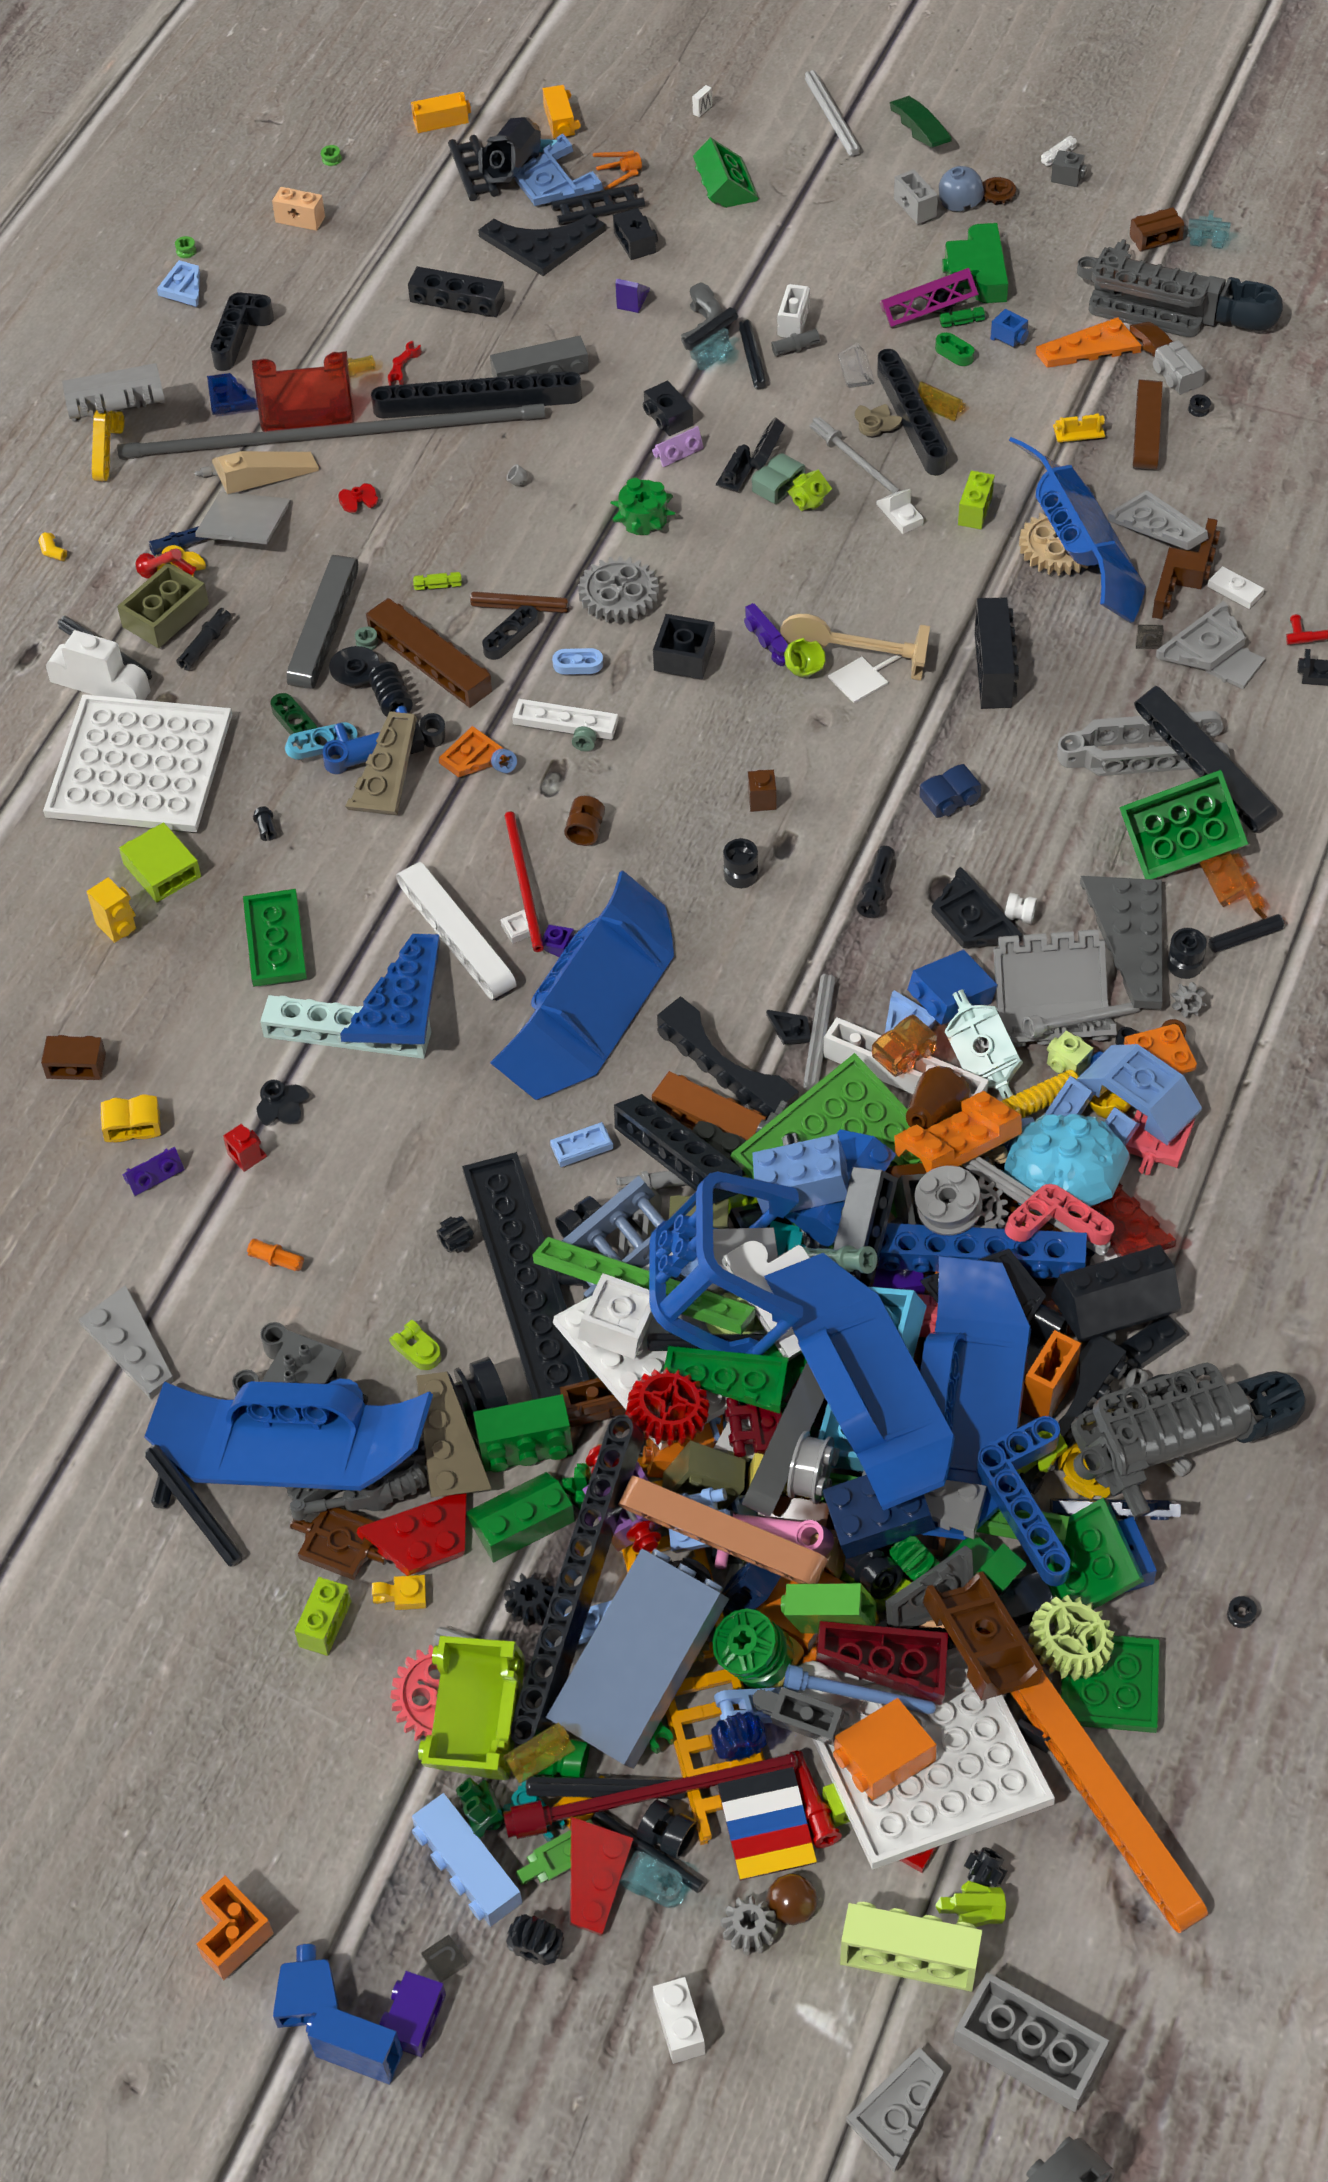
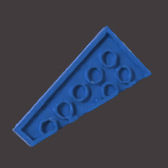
M412 934L400 950L399 958L395 963L389 965L386 976L379 979L363 1001V1007L360 1012H355L349 1027H344L340 1033L341 1042L425 1044L440 945L439 934Z

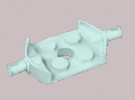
M959 990L958 993L955 992L953 994L959 1006L958 1013L949 1022L945 1030L951 1046L963 1070L987 1079L988 1088L998 1090L1002 1099L1009 1098L1013 1095L1009 1087V1081L1023 1064V1061L1019 1058L998 1014L997 1007L987 1005L972 1006L964 990ZM980 1038H986L989 1041V1048L985 1053H977L975 1050V1043Z

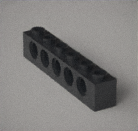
M643 1094L614 1104L615 1129L695 1191H697L698 1185L713 1172L719 1171L743 1177L741 1168ZM714 1188L713 1204L739 1193Z

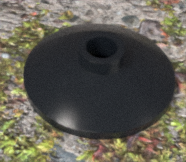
M351 646L338 651L331 658L329 669L331 676L337 682L356 686L369 682L371 670L380 664L377 654L371 649L362 646Z

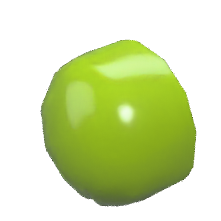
M805 638L790 643L784 654L786 667L798 677H809L823 669L826 662L825 651L820 643L817 641L809 642Z

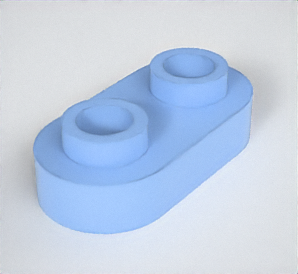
M593 648L561 649L555 652L552 657L553 668L559 674H594L603 668V655L599 650Z

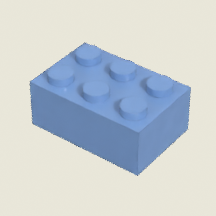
M838 1134L753 1152L754 1179L793 1187L798 1191L799 1203L790 1212L840 1202L846 1199L848 1191L847 1163ZM757 1198L761 1211L764 1214L769 1209V1201Z

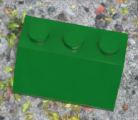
M711 137L693 155L696 163L695 168L701 175V182L706 187L707 197L714 204L719 203L727 208L756 202L759 199L741 156Z
M547 1472L466 1511V1517L493 1563L575 1522L571 1501L559 1481Z

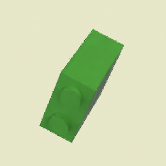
M861 1583L786 1584V1595L781 1597V1611L800 1633H817L820 1621L875 1626L877 1602Z

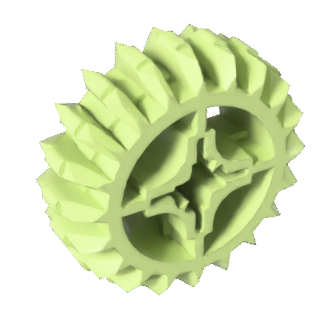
M1068 1595L1063 1597L1062 1601L1055 1597L1050 1603H1043L1040 1609L1034 1613L1028 1628L1030 1633L1028 1644L1034 1646L1032 1651L1035 1655L1041 1656L1040 1664L1047 1663L1050 1666L1049 1673L1057 1670L1060 1671L1061 1679L1065 1678L1068 1674L1071 1675L1074 1681L1079 1679L1081 1675L1087 1679L1091 1677L1092 1673L1097 1674V1672H1100L1104 1664H1107L1111 1652L1114 1649V1643L1112 1642L1114 1632L1108 1630L1110 1620L1101 1619L1103 1610L1097 1612L1092 1610V1602L1084 1605L1082 1604L1081 1597L1075 1599L1074 1602H1072ZM1054 1623L1056 1627L1054 1630L1056 1634L1054 1636H1051L1049 1624ZM1091 1639L1093 1652L1091 1653L1086 1648L1088 1646L1086 1641Z

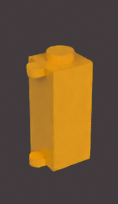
M564 85L542 88L544 109L553 139L561 134H564L565 137L574 136L575 130L579 129L581 124L579 120H574L568 100L572 96L570 90H565Z
M464 92L411 102L413 121L418 133L469 123L468 114L471 113L469 100H465Z

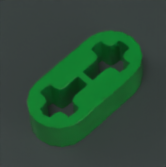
M944 332L937 335L935 350L938 354L959 366H969L973 363L974 347L951 333Z

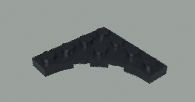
M590 214L568 225L549 229L519 228L492 219L478 229L479 237L538 274L545 276L606 231V224Z

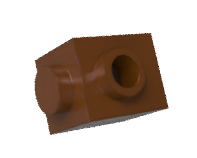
M774 769L748 771L750 812L776 810Z

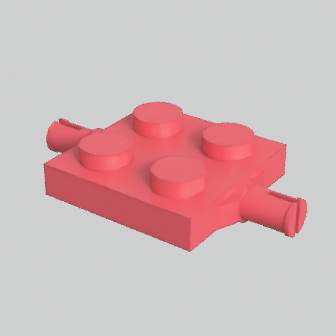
M1137 1110L1134 1120L1140 1123L1125 1147L1130 1154L1143 1158L1139 1172L1143 1174L1146 1168L1145 1175H1149L1154 1162L1178 1168L1195 1118L1166 1145L1144 1130L1148 1116Z

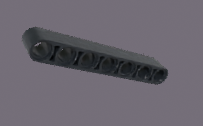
M883 349L878 353L877 376L897 416L902 417L901 423L925 471L930 475H941L947 469V447L899 354L893 349Z
M1152 687L1134 702V706L1141 717L1199 777L1219 770L1222 771L1238 817L1251 831L1258 832L1278 815L1275 806L1160 687Z

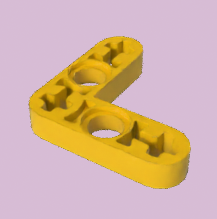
M97 410L94 412L92 441V478L94 481L108 480L111 433H123L125 423L123 412H107L105 410L104 413L99 414Z

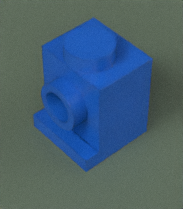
M1004 309L992 321L990 339L993 341L998 339L1012 347L1018 343L1023 344L1029 335V331H1027L1028 320Z

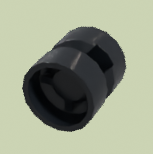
M744 838L729 841L723 850L724 879L728 885L734 888H748L758 878L757 846L754 842Z
M1182 928L1173 934L1170 942L1167 967L1174 976L1181 979H1190L1200 974L1207 946V940L1203 933L1194 928Z
M585 1197L575 1204L574 1210L568 1209L555 1218L556 1227L563 1239L601 1208V1205L593 1197Z
M880 1548L849 1559L845 1558V1572L857 1583H861L874 1599L888 1597L898 1588L902 1581V1569L890 1557H886V1554Z
M657 1799L644 1814L637 1830V1837L652 1846L659 1843L662 1852L675 1859H679L690 1845L698 1822L683 1813L675 1815L674 1809L671 1806ZM666 1823H668L666 1829L664 1830V1833H662V1830L664 1829Z

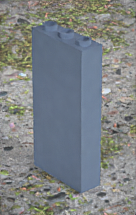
M655 1548L652 1553L644 1549L640 1550L546 1718L633 1769L729 1598L720 1593L723 1589L722 1586L706 1578L704 1583L694 1578L697 1572L681 1563L678 1568L668 1563L670 1557Z

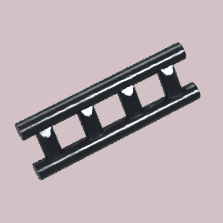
M471 135L469 137L470 142L457 144L454 139L449 140L448 146L469 200L475 201L477 194L490 192L491 196L496 197L499 194L496 184L489 183L487 181L488 178L479 169L467 171L466 166L479 164V150L482 147L478 137ZM472 150L475 153L474 156L464 158L461 155L463 152ZM484 178L486 182L473 185L471 180Z
M635 183L552 201L551 208L553 211L561 210L562 215L557 216V222L560 225L578 221L588 214L597 217L645 206L644 197L635 198L634 193L639 192V186ZM625 195L627 201L614 203L612 198ZM604 201V206L593 208L591 202ZM582 205L584 210L571 213L569 207Z

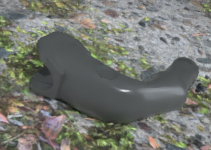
M702 282L690 288V296L692 298L690 307L693 311H698L706 320L698 324L695 329L681 334L682 343L684 339L723 312L711 288Z

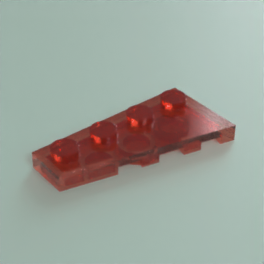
M1120 1182L1112 1198L1091 1206V1208L1113 1223L1114 1232L1110 1243L1117 1257L1161 1245L1163 1250L1176 1246V1239L1170 1233L1166 1234L1160 1228V1223L1153 1216H1148L1141 1208V1203L1134 1196L1130 1197L1123 1190V1185Z

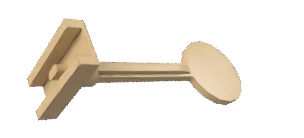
M810 614L792 615L784 620L781 626V636L788 645L795 640L805 638L809 642L817 641L822 648L826 647L828 643H835L899 654L904 658L912 659L911 679L921 680L930 626L920 625L914 644L908 642L900 644L834 633L830 631L825 621Z

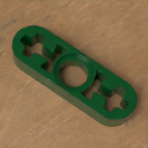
M279 693L272 697L270 701L272 713L290 735L318 728L291 695ZM294 718L302 719V722L299 724L289 723ZM317 736L314 739L320 745L321 736Z

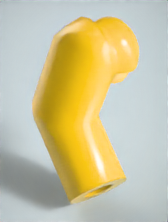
M42 533L38 540L42 554L65 561L67 550L55 546L53 540L55 536L52 533Z

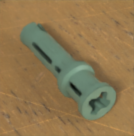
M846 1245L838 1250L803 1247L809 1258L824 1253L849 1273L859 1270L861 1273L868 1274L874 1271L877 1265V1254L869 1246L855 1249L853 1246Z

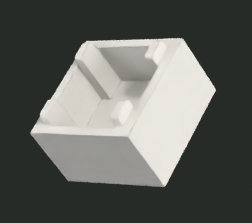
M602 1273L581 1318L578 1339L635 1359L654 1317L649 1303V1290Z

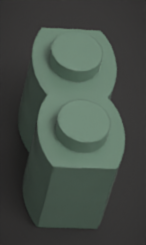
M784 453L771 458L767 466L753 474L752 492L774 504L781 502L789 494L787 491L794 485L793 480L805 473V465Z

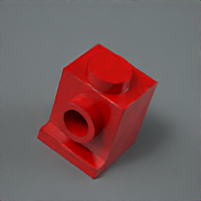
M242 1123L223 1135L228 1155L243 1172L267 1157L266 1153L259 1146L261 1141L253 1130L250 1131L247 1127H244Z

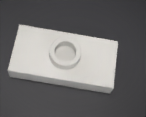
M1223 566L1208 580L1207 587L1248 609L1264 594V588Z

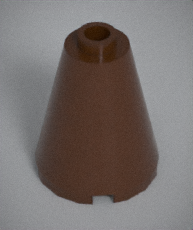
M944 1066L929 1068L924 1072L917 1082L906 1113V1122L909 1127L917 1124L926 1130L961 1112V1102L971 1097V1090L963 1076L960 1078L953 1072V1069Z

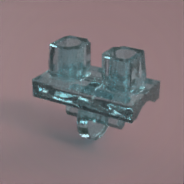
M1209 210L1208 217L1190 218L1187 233L1190 245L1199 247L1202 245L1203 238L1212 239L1211 246L1213 248L1222 249L1226 240L1228 241L1231 223L1222 222V218L1213 217L1214 210Z
M722 328L694 347L693 351H690L691 358L697 361L700 370H705L718 360L725 361L729 357V353L733 351V346L728 339V329Z

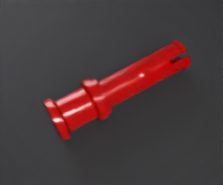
M800 1750L792 1751L798 1758V1767L794 1772L805 1809L807 1824L810 1825L814 1835L813 1843L816 1848L829 1847L841 1839V1832L835 1828L832 1822L830 1806L821 1800L803 1757V1752Z

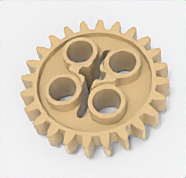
M1039 513V519L1031 517L1030 523L1025 522L1024 529H1021L1019 538L1020 554H1024V561L1030 560L1031 567L1038 565L1039 572L1046 568L1049 575L1054 570L1058 576L1061 575L1062 571L1070 575L1072 569L1079 573L1081 566L1086 569L1088 568L1086 565L1076 563L1068 554L1047 516Z

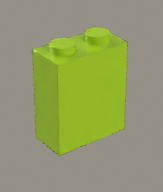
M164 822L119 847L124 866L156 903L201 878L197 859Z

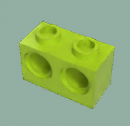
M971 470L959 503V526L982 530L993 498L995 475Z
M318 1577L294 1631L300 1648L326 1656L329 1655L351 1604L347 1585Z

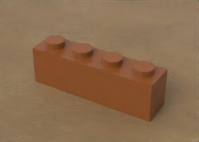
M670 1071L652 1094V1102L691 1130H693L698 1121H705L716 1125L723 1133H733L747 1141L756 1133L761 1120L766 1121V1117L760 1112L745 1108L731 1098H724L714 1093L710 1088L701 1087L691 1082L687 1077L676 1075Z

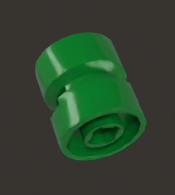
M545 1733L541 1739L537 1754L536 1775L556 1777L560 1773L561 1777H584L589 1758L590 1744L576 1739H571L565 1744L564 1739L560 1736Z

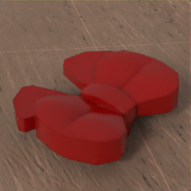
M364 483L360 487H353L352 490L342 489L338 495L340 505L344 511L349 513L357 512V502L363 501L368 508H372L379 501L375 488L368 483Z

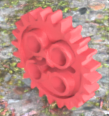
M429 1645L427 1655H424L418 1649L416 1651V1661L407 1657L405 1661L407 1668L399 1666L397 1674L401 1678H393L392 1686L397 1689L391 1690L390 1698L398 1701L392 1703L391 1709L392 1711H401L396 1717V1722L406 1721L404 1732L407 1733L414 1729L415 1741L420 1739L422 1735H432L440 1680L433 1679L429 1675L430 1671L438 1670L437 1665L432 1663V1645ZM423 1681L425 1685H419L417 1682ZM415 1696H424L427 1698L428 1703L424 1706H419L412 1699Z

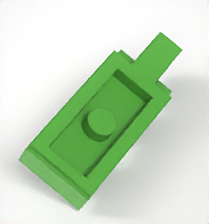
M591 1819L586 1821L588 1823L593 1824ZM570 1830L538 1847L532 1854L526 1857L530 1864L516 1871V1876L521 1885L535 1878H538L540 1884L547 1880L549 1882L571 1869Z

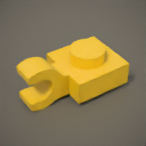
M425 1575L395 1576L394 1585L385 1582L372 1583L373 1603L394 1602L395 1610L426 1608Z

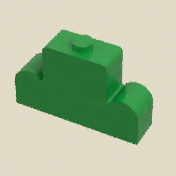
M997 223L972 225L968 229L967 240L947 241L945 244V259H942V272L946 273L947 276L967 268L970 269L978 292L975 298L982 303L1007 302L1008 280ZM968 280L957 284L956 288L964 287V289H970Z

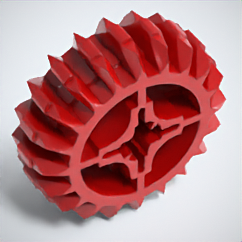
M667 1367L662 1374L656 1369L653 1370L651 1376L644 1373L641 1380L633 1384V1388L628 1394L627 1414L645 1432V1441L655 1438L657 1445L661 1441H667L670 1448L673 1441H677L682 1446L686 1438L693 1441L696 1433L700 1434L704 1424L708 1421L710 1404L709 1400H707L706 1390H701L700 1381L691 1382V1374L685 1377L681 1376L679 1369L675 1374L670 1373ZM671 1402V1406H669L668 1411L665 1412V1409L668 1407V1403Z

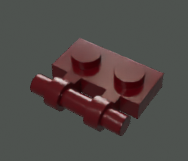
M727 1398L725 1417L726 1421L730 1424L731 1434L728 1435L729 1445L733 1447L734 1456H745L746 1444H753L754 1454L764 1455L781 1419V1413L779 1414L750 1404L739 1406L738 1400ZM742 1419H749L751 1431H743Z

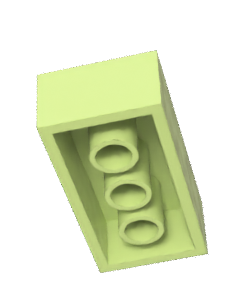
M868 1902L849 1903L841 1940L840 1965L972 1992L982 1930L976 1929L974 1925L966 1922H957L956 1925L942 1922V1919L932 1915H925L921 1918L911 1916L902 1909L893 1908L889 1911L877 1909L875 1905Z

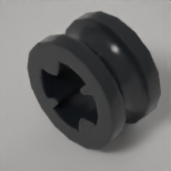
M1201 394L1192 396L1188 412L1195 417L1206 416L1210 410L1211 400Z
M1245 1596L1233 1598L1227 1610L1228 1621L1237 1628L1250 1627L1257 1613L1254 1601ZM1239 1607L1246 1609L1245 1617L1238 1616Z

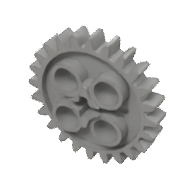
M619 556L617 561L609 557L608 563L599 560L600 566L591 564V571L584 570V576L580 577V584H578L579 601L582 602L583 609L588 608L589 615L596 612V619L605 616V622L614 618L615 623H618L620 618L628 622L629 617L632 616L637 620L638 613L646 615V608L653 609V602H657V595H659L658 578L655 577L654 570L649 571L648 564L641 567V560L632 563V557H629L626 561H623L622 556Z

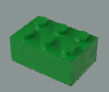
M563 1394L473 1412L485 1472H501L508 1467L518 1465L531 1466L538 1461L548 1459L560 1460L568 1455H573L570 1424Z

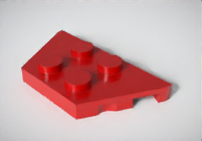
M466 1493L449 1495L358 1527L356 1533L360 1539L366 1538L378 1548L377 1552L385 1559L394 1562L396 1568L406 1576L462 1557L465 1552Z

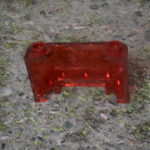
M347 351L332 352L324 358V367L277 371L276 365L272 360H252L259 421L263 432L354 423V397Z

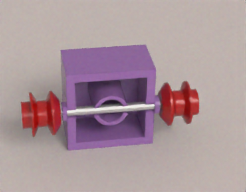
M601 1445L592 1448L585 1460L588 1466L593 1467L591 1473H593ZM616 1459L612 1467H615L620 1460ZM637 1461L633 1476L649 1481ZM586 1486L585 1488L582 1489L585 1494H586V1491H587L588 1486ZM611 1487L604 1491L603 1497L610 1492ZM622 1508L611 1542L618 1552L633 1544L632 1549L634 1552L639 1553L641 1549H644L650 1553L654 1548H657L661 1540V1534L655 1530L662 1527V1525Z

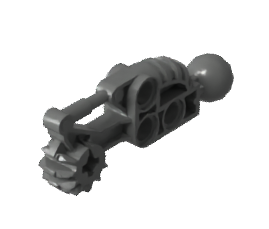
M472 1436L477 1452L479 1453V1447L477 1445V1442ZM423 1437L420 1438L417 1450L408 1458L361 1491L346 1490L343 1497L325 1500L322 1498L331 1492L340 1490L313 1488L310 1491V1488L285 1487L288 1490V1496L293 1500L290 1503L293 1519L301 1521L306 1518L307 1514L327 1511V1509L345 1506L350 1511L359 1509L379 1511L385 1508L388 1503H392V1499L398 1498L403 1500V1496L409 1493L411 1495L416 1494L418 1488L422 1489L426 1486V1480L428 1479Z

